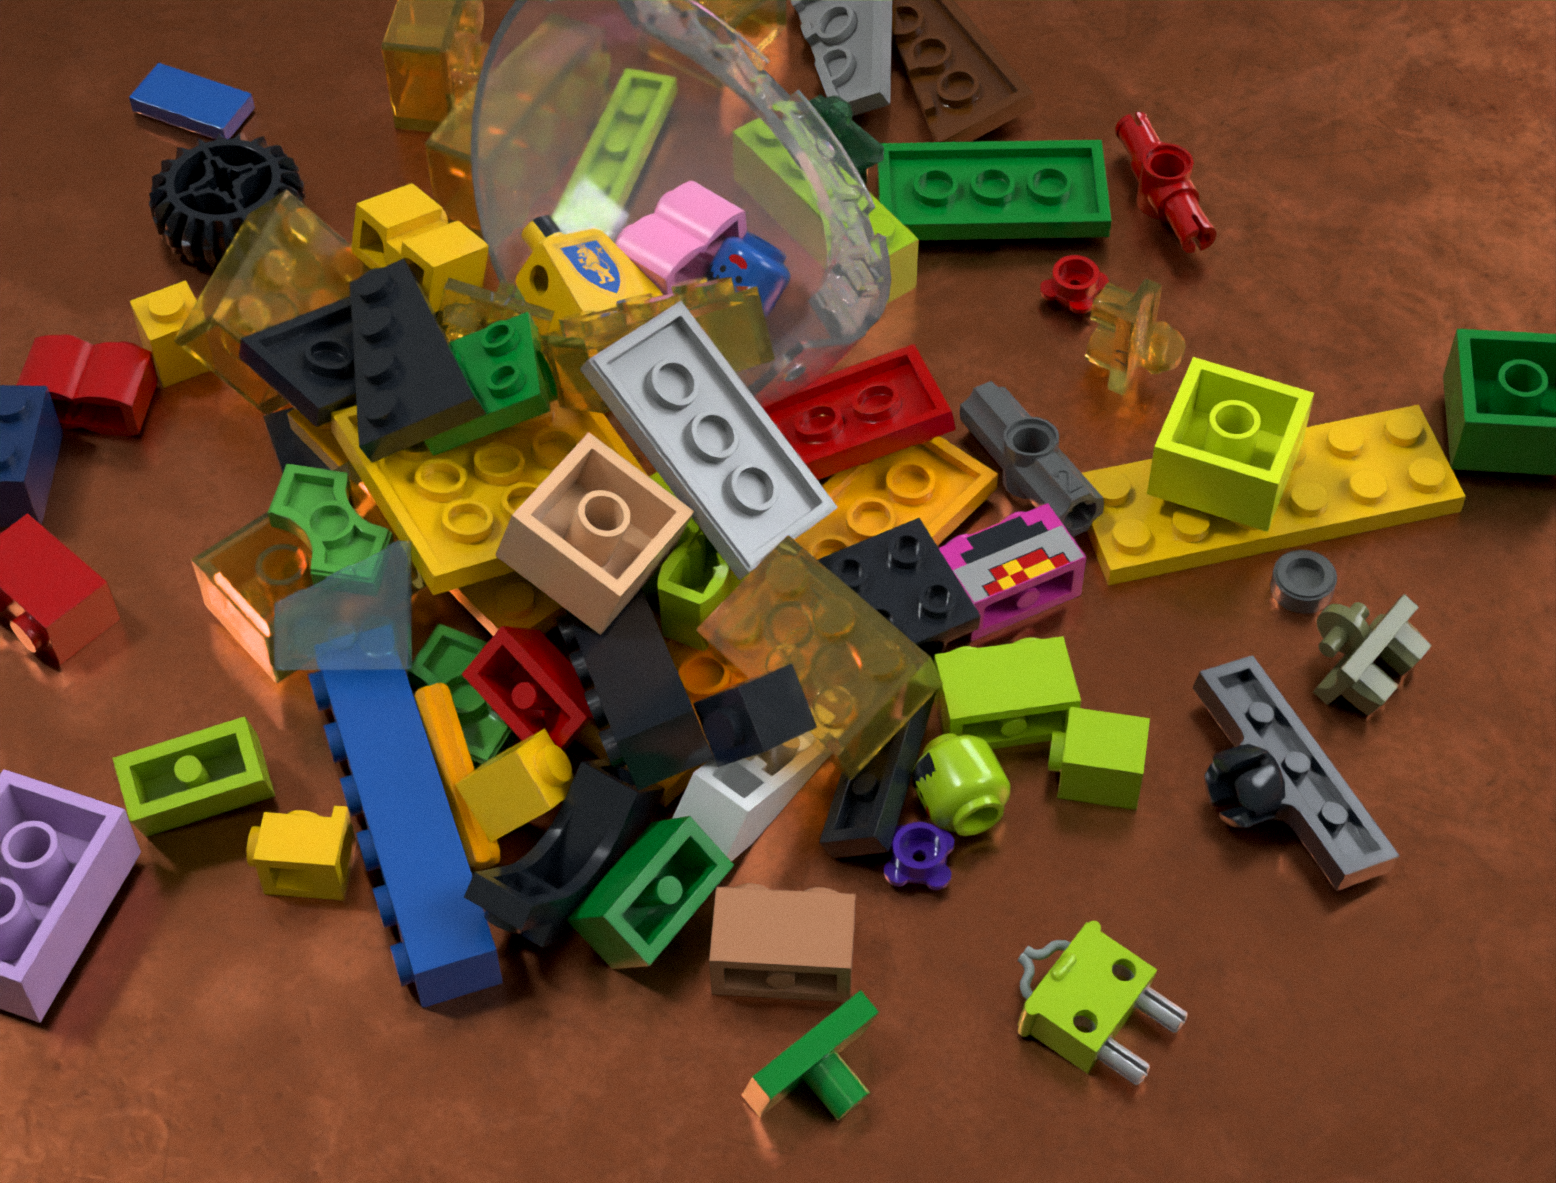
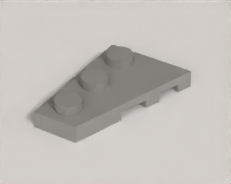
M790 0L802 23L800 27L804 38L810 44L816 59L814 64L829 104L839 118L845 119L890 105L892 0Z

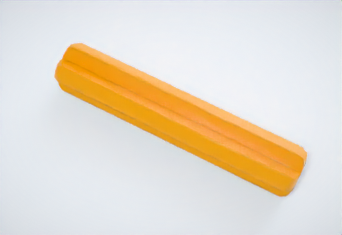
M435 683L422 687L415 692V702L470 870L474 872L493 867L500 862L501 858L497 839L493 842L489 841L455 786L456 783L475 769L450 689L444 683Z

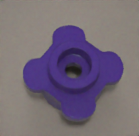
M913 822L905 826H897L890 846L892 849L891 861L884 867L886 880L898 887L910 882L926 884L932 890L945 888L951 881V870L946 864L947 855L954 849L952 835L946 830L939 829L925 822ZM923 855L925 860L918 862L913 859V856Z

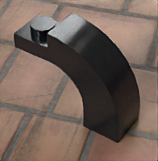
M609 758L582 761L558 814L539 842L525 856L513 864L475 872L464 898L485 909L484 918L500 929L518 933L542 948L558 941L574 929L567 921L569 916L649 826L666 788L655 783L638 791L626 766L614 770Z

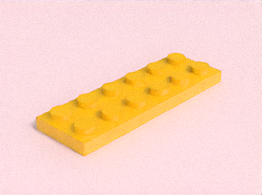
M1419 405L1306 427L1302 446L1268 532L1148 495L1147 489L1152 459L1082 473L1104 498L1103 513L1093 521L1086 532L1108 585L1461 512L1466 497Z

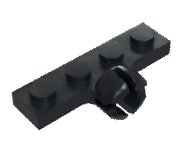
M1253 655L1200 671L1192 688L1234 746L1233 748L1215 753L1212 758L1213 763L1210 764L1204 775L1208 800L1211 806L1215 808L1237 801L1243 805L1220 812L1219 818L1224 823L1237 828H1248L1272 819L1284 821L1294 830L1336 891L1391 872L1400 855Z

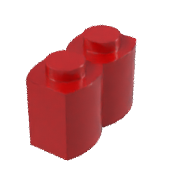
M63 334L39 336L34 339L16 385L48 386L62 429L82 427L99 434L133 436L140 433L159 379L152 352L126 341L104 342L92 345L76 336Z

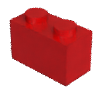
M28 513L0 533V613L11 621L12 630L30 651L36 652L41 648L59 665H62L120 620L108 582Z

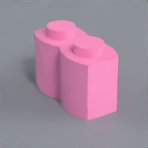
M692 180L681 184L673 191L665 193L658 201L655 212L644 216L634 224L626 226L618 235L615 244L660 289L664 296L659 302L670 308L679 301L685 302L703 284V274L726 238L734 236L743 239L747 232L746 214L741 208Z

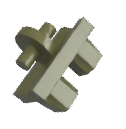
M1404 594L1386 614L1378 615L1368 626L1365 620L1370 612L1360 602L1353 603L1350 608L1342 604L1326 606L1316 620L1317 629L1323 638L1318 648L1323 655L1330 658L1334 657L1338 651L1344 653V656L1316 687L1313 693L1327 705L1339 695H1342L1367 716L1381 707L1397 689L1398 684L1373 662L1378 655L1402 676L1412 669L1432 646L1408 622L1409 618L1419 607Z

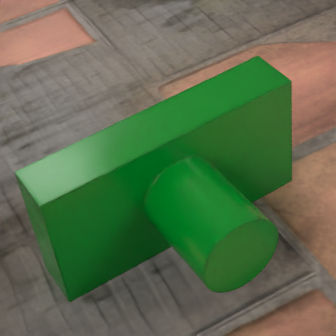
M860 990L752 1076L742 1093V1097L755 1113L761 1117L805 1081L836 1120L839 1121L871 1093L841 1058L839 1053L866 1032L879 1011Z

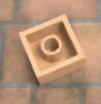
M588 432L514 512L495 556L601 635L674 551L695 511Z

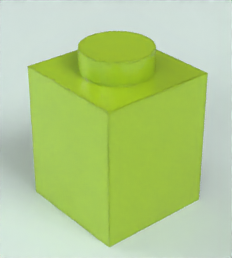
M1070 707L1066 733L1053 731L1048 770L1061 772L1057 798L1137 810L1144 773L1150 718Z

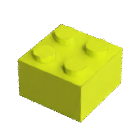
M1193 357L1154 446L1147 494L1268 532L1304 440L1314 393Z

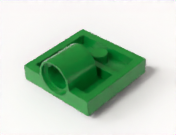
M529 312L507 320L494 322L482 330L450 342L458 362L471 382V388L487 414L425 440L424 443L432 455L435 456L550 411L549 403L558 399V390L550 366L541 351L538 327Z

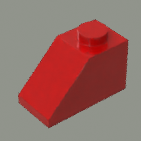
M501 626L461 674L522 741L545 728L554 744L565 751L593 719L584 696L586 691H584L574 666L540 630Z

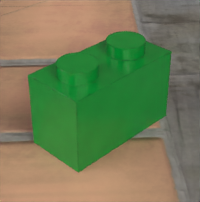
M691 816L651 822L569 916L567 921L612 969L650 966L733 868L734 864Z

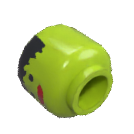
M954 733L938 736L925 746L923 755L919 758L912 771L913 787L930 820L939 829L957 832L958 835L962 836L976 835L994 826L1004 814V806L1010 797V782L993 750L983 738L971 735L958 736Z

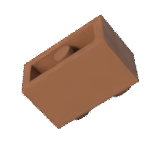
M753 883L741 884L735 888L716 887L709 958L711 994L838 1002L849 1000L851 998L856 894L838 893L833 889L825 887H814L805 891L770 890L763 885Z

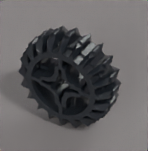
M242 131L234 139H225L220 132L214 141L204 142L197 138L196 146L190 150L177 147L175 160L167 159L161 161L160 173L152 176V192L149 193V207L156 231L161 236L162 241L167 242L174 255L184 254L191 264L198 263L205 258L212 269H214L221 261H230L235 268H237L241 259L248 257L260 262L263 251L279 252L281 240L295 239L296 225L303 223L306 192L304 182L300 177L299 168L295 165L294 159L284 153L281 145H268L264 136L250 142Z

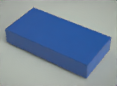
M158 63L129 96L133 112L213 139H217L219 132L225 139H230L255 109L251 93L162 63Z

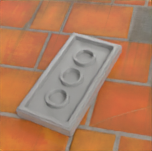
M679 301L588 359L580 368L675 496L695 511L692 518L739 580L838 508L682 301Z

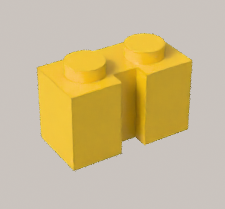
M413 183L356 203L351 253L370 269L383 268L404 258L416 275L434 312L482 293L489 245L459 220L448 224V218L443 207Z

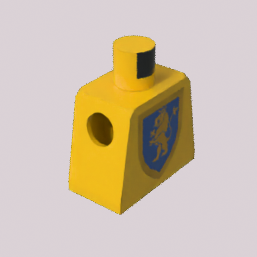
M541 215L532 220L521 233V238L531 249L532 253L518 272L516 285L557 354L625 337L643 325L664 296L660 289L630 258L599 229L591 228L564 234L549 215Z

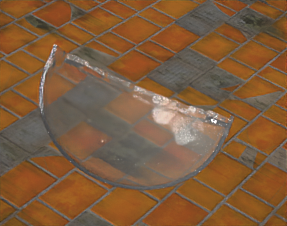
M516 0L504 16L491 41L476 89L471 131L472 180L476 208L483 238L489 245L488 253L506 297L511 298L509 302L516 315L529 312L538 327L541 351L546 356L556 354V351L551 346L516 285V276L532 253L531 249L521 238L523 229L532 220L541 215H549L564 234L596 228L603 231L615 243L618 235L626 226L634 224L644 216L653 214L658 201L665 193L673 191L681 184L692 180L744 210L747 231L764 239L787 255L783 264L788 268L791 278L770 315L762 320H755L744 316L740 324H736L709 307L714 296L705 289L703 284L683 304L761 407L764 408L799 392L825 375L853 350L866 335L867 331L880 319L890 295V258L886 237L879 233L874 234L868 216L876 208L871 195L847 152L827 123L799 89L790 96L768 74L764 68L771 60L725 21L694 0ZM658 302L643 324L667 310L668 307ZM621 338L561 354L589 395L604 405L606 403L580 368L588 359Z

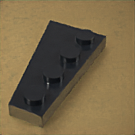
M404 258L383 268L372 269L362 275L361 278L350 282L358 439L360 449L371 463L487 414L471 388V382L458 362L447 335L440 327L436 319L437 316L416 275Z

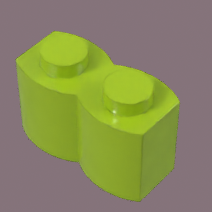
M693 518L688 530V541L676 548L667 557L660 569L657 585L662 636L704 651L714 645L727 630L732 618V604L744 597L754 586L759 576L761 565L739 580Z

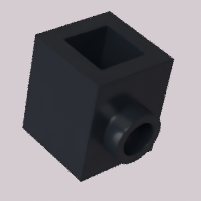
M792 663L742 681L693 703L718 767L763 753L817 728Z

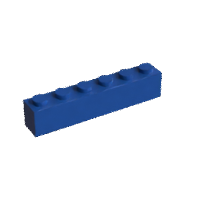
M390 624L314 645L320 671L308 674L318 712L331 708L334 717V723L323 725L333 762L335 764L347 760L351 775L339 778L350 817L363 814L367 829L356 832L366 871L369 872L380 868L384 885L372 888L383 928L394 925L398 927L402 942L391 945L390 950L401 987L415 983L421 1006L424 1008L502 984L497 949L488 922L484 918V910L464 898L473 876Z

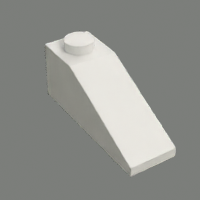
M810 708L817 728L763 753L721 767L717 766L714 758L693 773L672 819L691 816L729 860L732 861L756 841L841 743L846 732Z

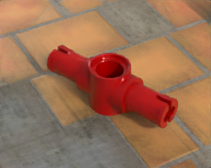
M1135 112V121L1131 114L1125 115L1117 122L1115 134L1132 159L1131 170L1139 182L1136 200L1138 208L1151 218L1169 222L1180 241L1182 249L1186 253H1195L1196 245L1200 251L1207 249L1214 243L1217 231L1198 204L1200 200L1199 193L1191 181L1194 164L1192 155L1179 145L1162 142L1153 129L1150 119L1144 112Z

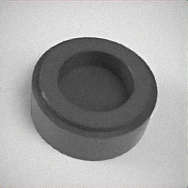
M1309 550L1291 551L1281 556L1275 563L1270 582L1271 593L1274 599L1287 610L1302 614L1318 612L1324 609L1332 600L1337 582V573L1332 563L1319 553Z

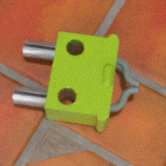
M1097 921L1086 922L1072 942L1055 940L1040 950L1028 946L1017 960L1024 967V974L1020 980V991L1027 1000L1017 1024L1018 1033L1023 1037L1031 1034L1087 1074L1099 1059L1135 1085L1141 1083L1147 1076L1150 1065L1114 1040L1115 1036L1136 1008L1173 1033L1180 1030L1187 1019L1186 1011L1150 988L1157 969L1100 931L1101 925ZM1063 950L1064 952L1037 988L1032 991L1030 984L1035 975V967L1032 960H1043L1055 951Z

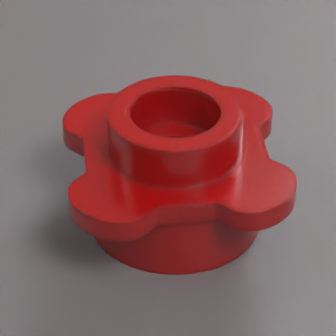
M1069 255L1059 259L1054 264L1052 278L1042 281L1040 294L1046 300H1057L1062 306L1070 308L1073 313L1084 314L1091 311L1093 299L1097 294L1107 291L1109 279L1104 273L1099 272L1098 266L1091 259L1080 255Z

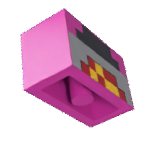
M1048 503L1027 512H1015L996 525L971 535H959L951 539L946 545L939 547V550L981 615L979 629L966 634L970 641L1078 597L1082 593L1086 556Z

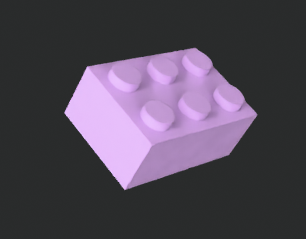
M5 769L0 774V1009L40 1023L133 867L141 850L125 809Z

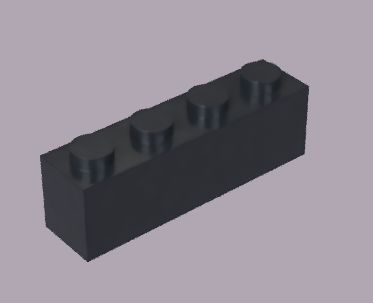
M642 588L601 635L567 609H565L567 613L555 618L570 652L569 656L584 691H586L584 696L598 729L610 726V728L598 733L614 770L627 765L635 786L639 791L714 759Z

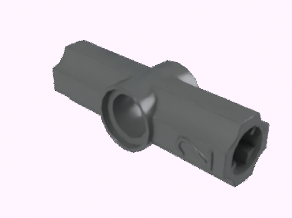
M990 381L973 388L968 399L960 404V420L1003 469L1002 483L1005 489L1013 496L1029 499L1036 508L1048 503L1072 537L1089 530L1093 521L1103 513L1104 498L1058 447L1059 432L1056 427L1048 420L1031 417L1005 387H998Z

